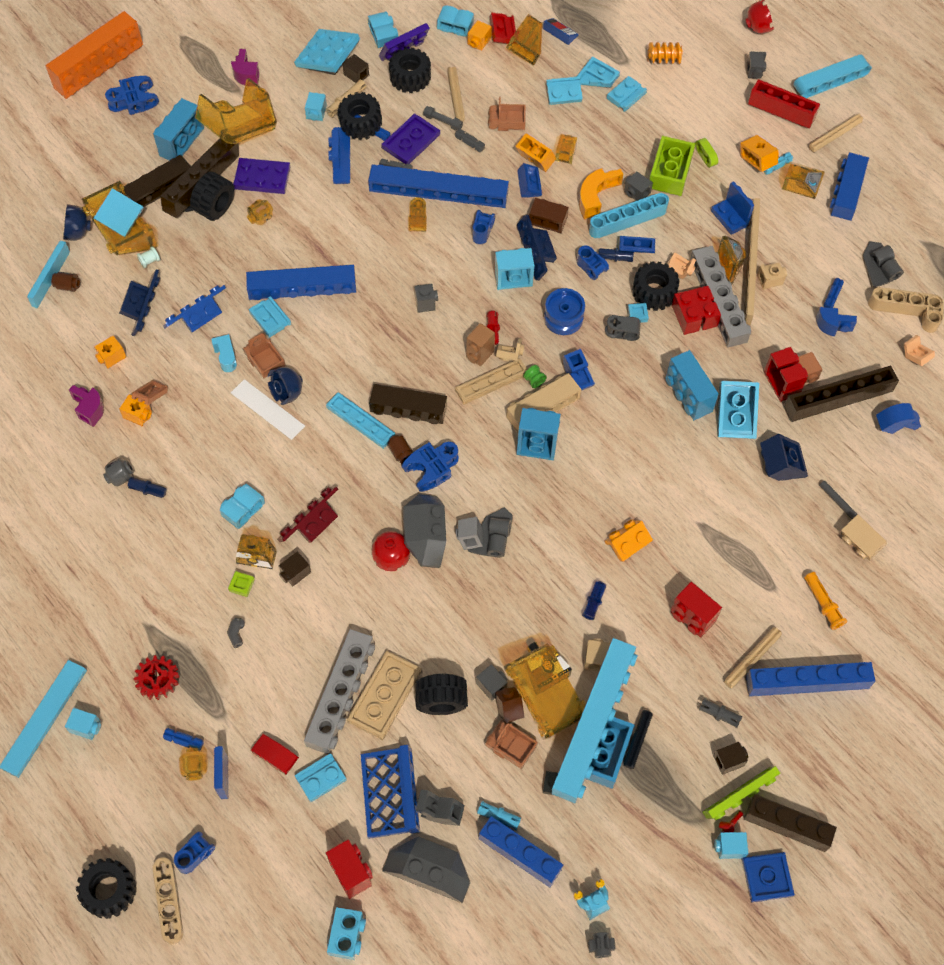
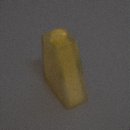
M528 14L507 46V49L533 66L541 54L542 22Z

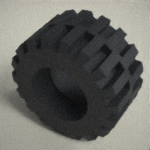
M412 47L411 49L404 48V50H398L390 58V82H392L393 87H396L399 91L402 90L404 93H413L414 91L417 93L420 92V89H425L429 85V81H431V61L429 56H426V53L421 52L420 49L415 50Z
M355 92L354 95H347L348 98L344 97L342 99L343 103H340L338 108V117L342 131L348 137L351 136L353 139L357 137L359 140H362L364 137L367 139L370 135L374 136L376 134L375 131L378 132L380 126H382L381 109L377 99L369 93L366 95L365 92H361V94ZM358 114H366L363 117L355 118Z
M213 171L204 174L192 191L190 197L191 209L210 221L218 220L231 205L235 191L234 184Z
M659 261L658 263L650 262L649 265L645 263L635 274L632 294L637 303H646L647 310L651 308L654 311H658L659 308L664 310L665 307H670L674 294L678 292L679 275L677 272H674L675 269L673 267L669 268V265L666 263L665 265ZM648 284H659L663 288L655 289L650 287Z
M433 674L418 679L415 682L416 709L430 715H448L466 709L468 707L467 681L465 678L454 674Z
M106 858V861L98 859L97 864L93 862L88 864L90 868L82 870L81 873L84 875L83 877H78L77 882L79 886H76V892L79 893L77 898L83 908L98 918L105 917L106 919H110L111 915L119 916L121 910L125 912L128 909L126 907L127 904L132 905L134 901L132 895L136 896V890L134 889L136 881L133 879L132 873L119 861H113L111 858ZM108 877L116 878L118 883L116 892L106 900H98L95 892L100 881Z

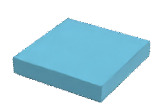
M112 188L94 219L126 238L144 207Z

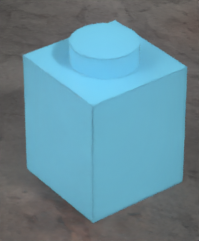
M309 92L305 105L306 119L323 121L327 107L326 94Z
M73 708L65 728L71 734L93 740L94 735H97L100 731L101 721L95 714Z
M746 832L720 833L714 841L715 852L719 853V859L745 858L748 855Z

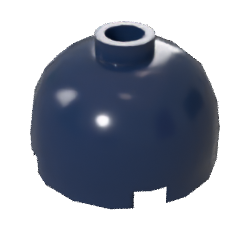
M67 204L63 240L76 241L85 236L86 230L90 231L91 220H87V213L82 208Z
M285 366L269 371L268 377L271 376V382H268V387L276 402L280 400L282 402L281 405L295 401L302 391L303 381L301 376L292 368Z

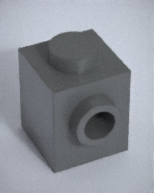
M636 171L632 176L629 175L626 178L624 192L630 198L638 201L646 198L651 193L653 182Z
M433 284L415 286V300L418 313L435 311V301H438L437 290L433 289Z
M492 664L476 676V684L491 701L496 698L495 692L507 688L508 679L502 671L498 672Z

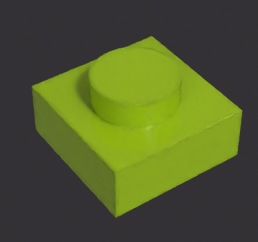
M235 571L228 590L229 592L248 597L255 579L253 576Z

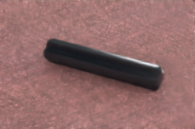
M643 710L624 761V766L629 769H634L653 716V713Z

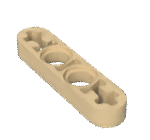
M159 858L153 864V876L161 935L168 944H177L183 937V928L174 866L169 859ZM162 863L169 866V868L165 869V874L167 878L171 877V879H163L162 872L158 870L161 868ZM165 884H170L172 886L171 893L167 896L161 895V887ZM172 905L175 907V913L172 917L167 918L164 916L163 911L167 906ZM165 922H173V929L178 931L174 935V939L167 936V933H170V925H165Z

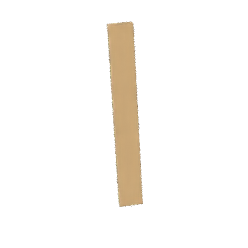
M754 198L752 201L754 208L749 224L744 306L745 321L749 325H751L754 316L760 198Z

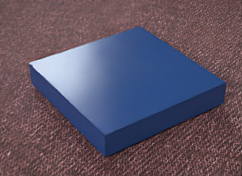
M216 746L214 748V789L221 799H229L228 756L223 746Z
M785 852L742 858L751 903L795 896Z

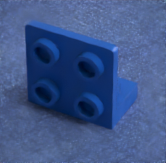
M733 181L730 183L726 200L712 206L711 212L725 229L733 235L748 227L754 204L743 193L742 188Z

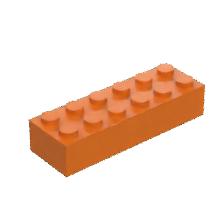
M123 11L45 66L53 88L67 99L139 49L143 42L137 21Z

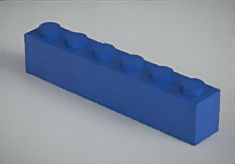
M354 265L246 272L249 300L268 299L270 296L273 299L284 297L296 298L299 296L313 297L315 295L356 293Z
M872 662L750 669L746 676L749 697L870 689L876 682Z

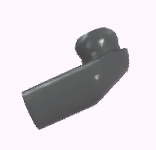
M242 618L231 620L227 635L234 648L243 645L238 634L239 630L245 626V621Z

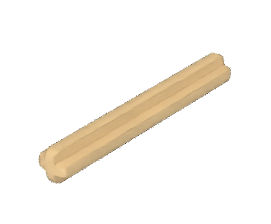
M449 67L448 78L455 117L460 119V121H464L465 114L457 69Z
M858 113L811 142L809 149L812 152L818 151L862 123L863 116Z
M774 627L730 673L724 683L729 688H733L781 637L782 632Z

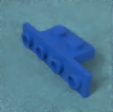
M334 127L332 137H329V147H332V150L328 151L329 161H332L333 184H350V136L348 137L341 127Z
M219 285L209 290L211 294L207 297L204 295L194 300L196 304L190 307L188 304L180 309L181 314L175 317L173 314L165 319L164 329L182 319L190 332L193 333L220 315L222 311L213 300V297L226 289L225 285L219 287Z

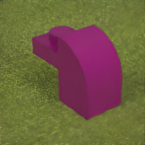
M239 49V55L236 56L235 61H231L234 79L241 85L258 86L260 75L258 62H248L246 49Z
M72 385L69 392L72 399L79 403L75 408L78 419L94 427L104 413V404L98 391L92 387L88 392L83 387L78 388Z

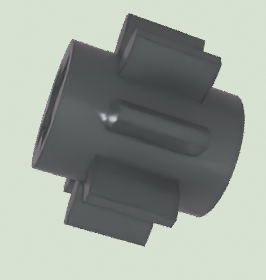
M607 932L592 934L593 940L588 942L589 953L594 952L595 958L611 957V951L616 949L615 938H609V933Z

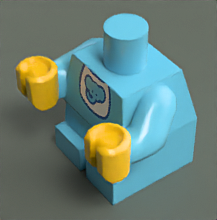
M602 879L599 882L596 881L595 886L598 890L591 893L590 896L587 895L582 898L583 894L581 891H578L577 894L575 892L573 895L579 907L585 910L589 920L610 909L607 903L609 899L608 890Z

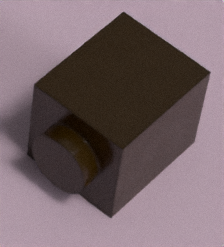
M353 54L344 61L343 73L350 80L357 83L358 80H364L369 76V64Z
M298 551L279 565L281 572L279 576L285 583L289 582L292 587L311 573L310 565Z
M739 742L718 749L713 755L722 775L744 767L748 762L747 750L745 747H741Z

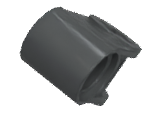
M612 315L607 320L605 334L609 338L636 341L640 338L641 320L636 317Z

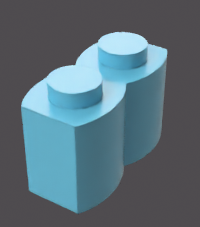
M443 6L437 19V28L444 32H453L456 35L467 37L474 23V14L468 10H458L453 6Z
M387 11L368 16V25L377 48L383 47L384 43L398 37L397 28L393 27L392 16H389Z
M246 483L235 490L233 497L223 501L220 506L221 516L237 529H240L251 516L262 508L265 504L264 497Z

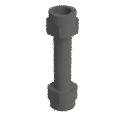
M426 106L423 115L426 118H435L450 125L453 130H458L463 126V121H460V119L456 117L452 119L440 114L431 106Z

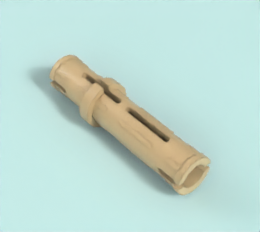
M361 79L358 80L341 97H337L335 102L326 108L327 115L333 118L338 113L339 104L343 103L342 99L344 97L348 98L347 95L349 94L354 95L355 92L360 94L367 88L364 85L365 82Z

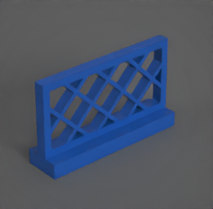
M402 745L396 749L361 754L367 837L371 839L409 832L412 834L420 833L419 814L416 811L417 794L412 749L409 745ZM398 754V762L393 768L385 763L390 755ZM376 758L380 762L371 771L367 768L366 759ZM383 764L391 770L384 780L376 775ZM394 773L400 777V783L395 789L387 783ZM373 777L382 782L375 792L369 789L368 784ZM385 785L393 791L386 801L378 796V793ZM396 794L402 798V804L397 810L389 804ZM375 797L383 802V805L376 813L370 808V804ZM386 806L395 811L388 822L379 816ZM397 815L404 818V828L395 829L390 825ZM379 818L385 823V826L381 831L373 832L372 824Z

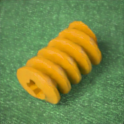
M650 42L648 45V61L651 59L654 64L655 60L658 59L659 64H661L662 59H664L667 64L669 59H671L672 64H674L677 59L678 63L681 64L682 45L680 47L679 42H676L675 46H673V43L669 42L667 47L666 42H663L660 47L659 42H656L655 46L653 42Z

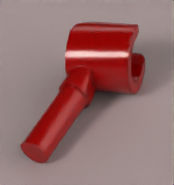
M739 811L730 822L721 821L719 824V828L723 829L721 833L734 832L735 824L743 816V813Z

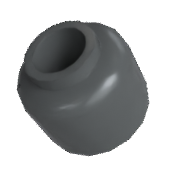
M118 458L105 465L106 473L103 476L108 484L112 483L118 487L128 482L134 471L127 460Z

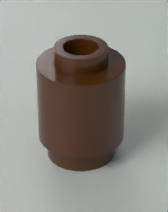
M58 272L53 274L51 283L57 290L75 292L80 287V278H78L77 274Z
M395 435L390 438L387 446L396 461L403 464L413 451L404 436Z

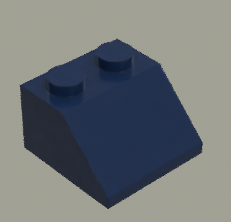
M777 434L760 443L761 455L765 461V471L768 477L778 481L808 477L799 442Z

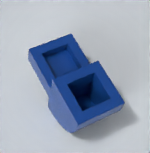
M820 307L816 316V322L822 332L835 336L837 331L853 332L857 323V316L838 315V308Z
M579 349L564 355L563 365L565 372L571 375L582 389L581 391L594 386L595 383L587 368L588 363L582 350Z

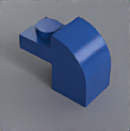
M910 403L896 404L876 414L881 431L894 434L904 427L913 430L921 427L919 414L913 410Z

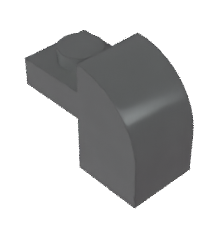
M421 790L417 800L416 811L421 813L422 818L429 821L460 826L465 805L454 798L438 797L429 790Z

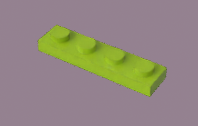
M776 766L768 767L702 811L706 819H720L726 814L725 810L730 807L732 809L738 807L743 803V798L746 796L750 798L760 792L758 788L761 786H769L776 781L775 777L781 774Z

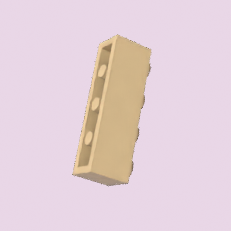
M569 373L559 376L549 385L545 384L535 393H529L521 401L510 404L507 408L506 418L515 430L519 432L522 408L558 412L579 400L582 389Z

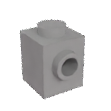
M477 517L458 520L456 537L464 550L483 547V528Z

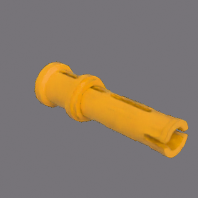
M811 572L807 574L804 579L820 603L822 614L827 617L831 624L830 628L835 630L845 625L847 619L843 618L838 610V604L829 597L816 573Z

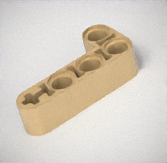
M878 287L873 290L868 301L869 307L875 311L922 317V328L928 333L936 332L943 320V299L939 295Z

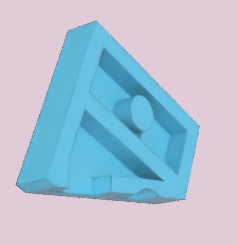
M592 56L577 77L580 76L581 85L611 88L620 76V71Z

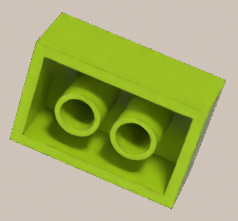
M666 136L661 137L650 175V181L653 182V190L682 196L696 143Z

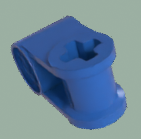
M481 210L477 211L472 231V239L476 244L487 242L490 231L494 226L496 214L492 213L491 215L483 213Z
M585 245L579 248L576 260L577 265L592 280L598 279L602 272L609 270L607 261L598 255L592 247Z
M199 831L175 854L174 864L179 872L189 874L213 853L216 846L210 844L203 837V833ZM183 858H190L188 865H180V861Z

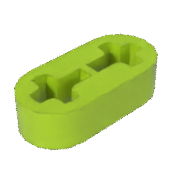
M706 138L697 140L695 142L696 150L706 166L718 165V156Z

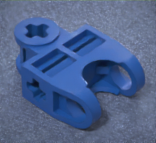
M145 75L119 80L120 87L110 88L105 93V97L108 100V108L112 112L128 109L129 115L152 109L159 103L158 96L155 93L147 92L153 86V82L149 76Z
M429 442L414 451L403 462L402 468L405 472L423 471L425 473L422 476L423 479L417 483L416 487L420 492L428 491L451 478L450 468L455 466L459 460L458 447L453 442H445L434 449Z

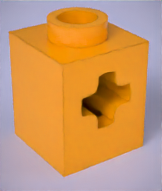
M477 20L468 32V45L482 51L492 38V26Z
M114 336L94 346L97 352L95 354L97 361L100 364L104 363L107 369L126 358L123 347Z
M130 394L119 408L124 419L143 426L152 414L150 406L146 405L145 401L139 402L138 398L134 400Z

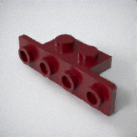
M336 486L326 487L320 493L321 497L317 501L313 500L307 505L308 510L304 514L302 512L293 519L294 523L290 527L286 526L280 531L279 534L281 536L277 540L279 542L286 541L296 530L309 543L316 539L338 517L326 503L338 488Z

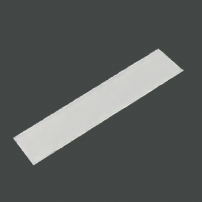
M245 379L231 392V394L291 440L305 427L304 424Z

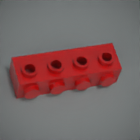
M759 79L751 90L748 102L751 106L809 129L820 107V103Z

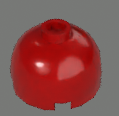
M765 0L753 3L747 11L748 18L745 19L747 27H751L757 34H765L774 30V26L770 28V23L773 21L767 4L763 6Z
M396 531L381 533L372 544V558L376 565L385 571H396L398 568L404 567L410 559V551L404 544V536Z

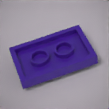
M425 23L384 43L379 54L381 61L386 59L389 61L392 55L400 49H410L414 45L415 47L420 46L430 29L428 24Z
M414 113L381 146L383 150L405 165L410 164L440 136V130Z
M239 158L233 183L234 189L285 194L291 168L290 162Z

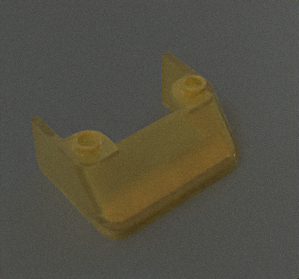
M250 78L246 80L242 99L243 104L235 107L224 100L213 103L203 94H199L195 118L229 144H237L272 131L276 128L277 124L269 93Z

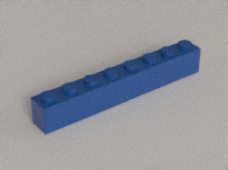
M374 164L371 166L368 180L369 192L506 208L509 181L502 179L497 180Z

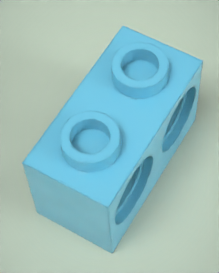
M336 907L327 948L328 956L355 960V955L360 954L362 941H358L360 932H364L366 919L363 918L361 911ZM347 918H354L356 920L352 928L344 926V921ZM343 940L351 942V947L346 951L339 949V945Z

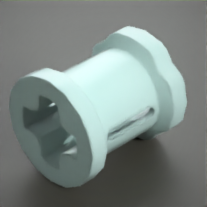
M153 246L150 247V250L137 254V258L143 268H146L148 264L154 261H160V257Z

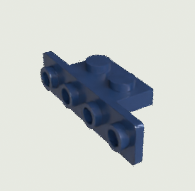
M525 214L517 223V228L524 248H531L534 278L539 281L548 271L545 262L554 263L557 257L548 231L533 228L529 215Z
M157 269L152 274L148 287L130 281L119 314L136 320L131 333L132 336H135L138 331L141 332L145 323L142 321L143 316H147L150 309L147 306L148 302L152 301L155 294L152 291L153 287H157L160 277H158L159 270Z

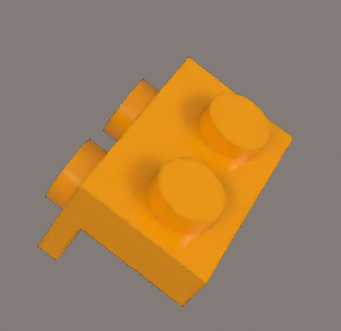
M633 519L627 521L621 530L611 532L608 535L609 538L604 541L606 545H611L620 561H625L653 541L642 521Z

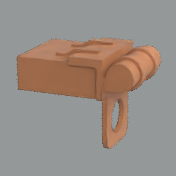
M499 96V105H492L489 108V128L496 129L498 127V131H508V129L525 130L526 104H501V96Z
M264 333L251 338L247 346L242 348L253 367L255 366L263 379L268 376L270 370L285 366L284 359Z
M500 720L491 735L487 737L485 745L492 749L493 753L502 759L505 758L522 770L537 748L538 742L512 726L513 724Z

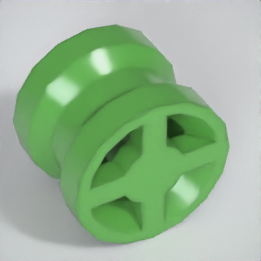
M538 365L530 367L523 375L526 380L530 381L532 388L541 386L547 379V376L540 372Z

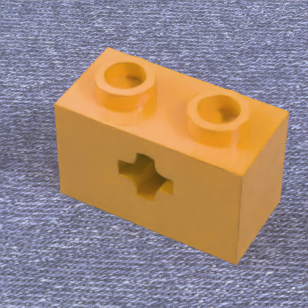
M527 133L515 146L522 157L545 172L556 160L550 148Z
M755 135L740 143L741 158L759 171L763 172L778 164V149L760 136Z

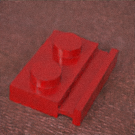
M491 12L490 24L492 26L493 42L507 44L513 42L516 45L517 33L514 15L508 17L507 14Z

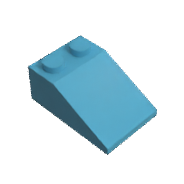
M720 381L718 437L757 438L759 382Z

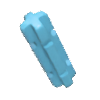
M790 152L783 154V156L778 157L777 165L763 172L768 175L792 162L793 155Z

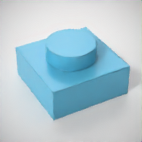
M646 303L628 304L629 317H636L641 320V323L648 322L649 317Z

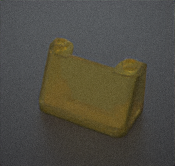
M117 181L82 198L84 204L82 209L87 217H91L106 240V247L110 254L114 253L117 256L148 251L152 246L154 248L158 247L149 223H144L140 215L126 238L94 219L112 188L130 198L125 194V188L121 181Z
M548 643L504 666L508 677L510 676L511 679H514L512 682L529 709L535 724L539 725L540 731L538 732L543 740L580 721L586 706L584 700L580 701L557 659L559 654L556 648Z

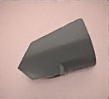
M870 241L863 254V259L872 286H882L900 278L904 271L896 259H894L893 249L889 245L883 246L882 243Z
M504 507L486 516L481 524L483 528V547L468 549V552L497 558L504 557L507 537L510 536L513 515Z

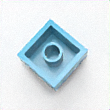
M531 248L495 252L497 290L533 286L534 261Z

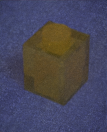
M560 135L555 161L572 164L577 146V137Z

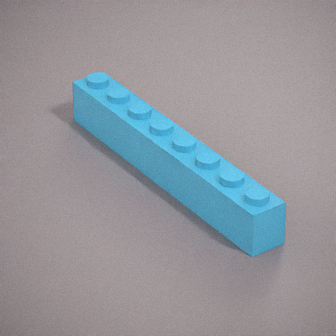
M615 638L612 639L553 785V795L575 804L578 798L582 799L586 786H583L586 778L590 779L594 769L591 763L593 759H598L601 748L598 747L601 740L605 741L609 731L606 725L608 721H613L616 710L613 709L616 702L620 703L624 692L621 691V687L623 684L627 685L631 675L628 672L629 667H634L638 657L635 654L636 646Z

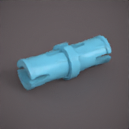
M484 801L481 802L477 814L487 818L492 816L514 830L518 829L522 818L504 811L505 808L500 807L499 809Z

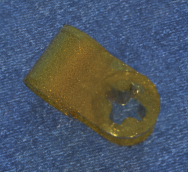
M416 197L410 203L409 231L426 232V201L423 198Z

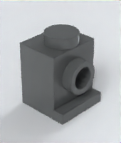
M750 51L747 60L748 78L761 79L763 72L766 71V52Z

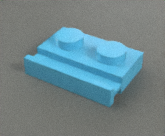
M580 76L546 80L549 105L582 102Z
M628 76L607 94V100L617 107L623 108L625 112L647 93V88L641 87L640 83Z
M271 296L268 297V300H263L249 309L251 316L269 338L282 331L285 326L291 325L290 319Z
M331 753L295 775L310 803L347 781Z

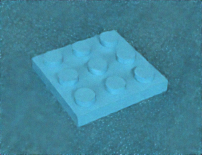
M319 29L294 63L299 68L336 73L359 42L360 37L356 33Z

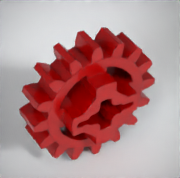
M154 655L151 661L148 657L146 658V664L139 663L141 669L135 670L138 676L134 677L133 680L135 683H138L135 687L137 690H141L140 694L142 696L147 694L149 700L153 696L160 700V695L167 698L168 691L174 693L172 686H178L179 683L175 679L180 678V675L176 672L178 668L176 665H173L171 659L166 661L165 656H162L158 660L157 656ZM161 666L167 668L169 671L162 670ZM144 684L147 686L151 685L153 689L147 688Z

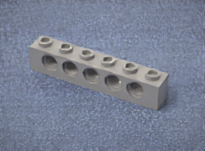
M713 246L693 250L690 260L696 259L694 272L700 286H709L712 292L713 302H716L721 313L718 328L727 348L748 343L751 328L749 324H746L744 312L739 308L738 298L732 292L731 282L726 278L725 268L719 262L718 253L714 251Z
M352 629L349 630L304 739L306 747L328 755L331 749H335L338 742L337 733L343 729L346 718H344L346 711H350L353 705L352 696L360 688V676L366 673L368 667L366 661L369 656L373 655L376 645L373 642L372 636ZM355 652L361 653V656L358 658H353L351 655ZM347 670L354 671L352 676L344 675ZM341 688L347 690L343 695L336 693ZM332 707L339 708V711L337 713H329V710ZM324 726L331 727L328 733L321 732Z

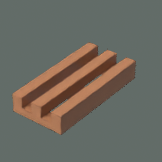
M151 380L132 392V399L138 398L139 402L145 400V404L149 405L166 394L168 387Z

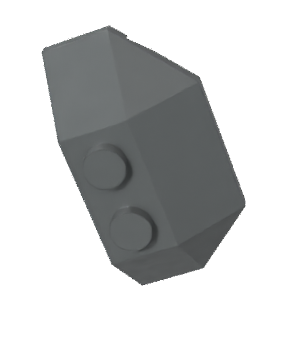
M418 494L403 507L404 544L418 560L421 567L440 568L446 545L445 506L437 496Z
M419 836L391 850L382 872L462 904L470 886L469 877L457 851Z

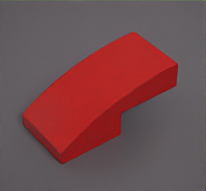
M265 734L261 735L251 749L254 755L265 760L273 768L287 775L298 760L297 755Z

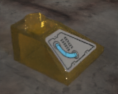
M791 162L782 189L815 199L825 171Z
M722 236L718 249L719 262L725 268L727 280L733 285L743 266L746 251L738 241Z

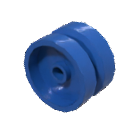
M561 288L551 292L546 299L544 321L548 329L555 334L564 336L577 332L583 324L585 312L584 298L577 291L568 288Z

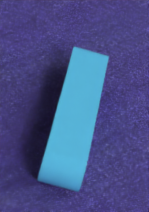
M860 54L803 75L795 80L793 86L800 96L809 98L864 77L871 71L872 67L864 56Z
M658 193L595 215L590 220L589 234L593 238H601L663 216L667 212L669 197L664 193Z

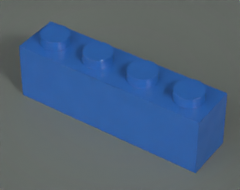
M849 152L847 159L843 158L841 164L843 172L840 171L837 182L840 183L839 185L836 184L833 195H836V198H832L830 208H832L831 216L849 221L852 220L869 157Z
M492 816L479 833L480 841L549 888H551L562 871V863Z

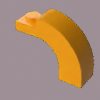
M603 168L592 172L584 180L579 199V208L584 220L600 214L602 204L597 195L601 191L622 185L623 172L621 169L604 173Z

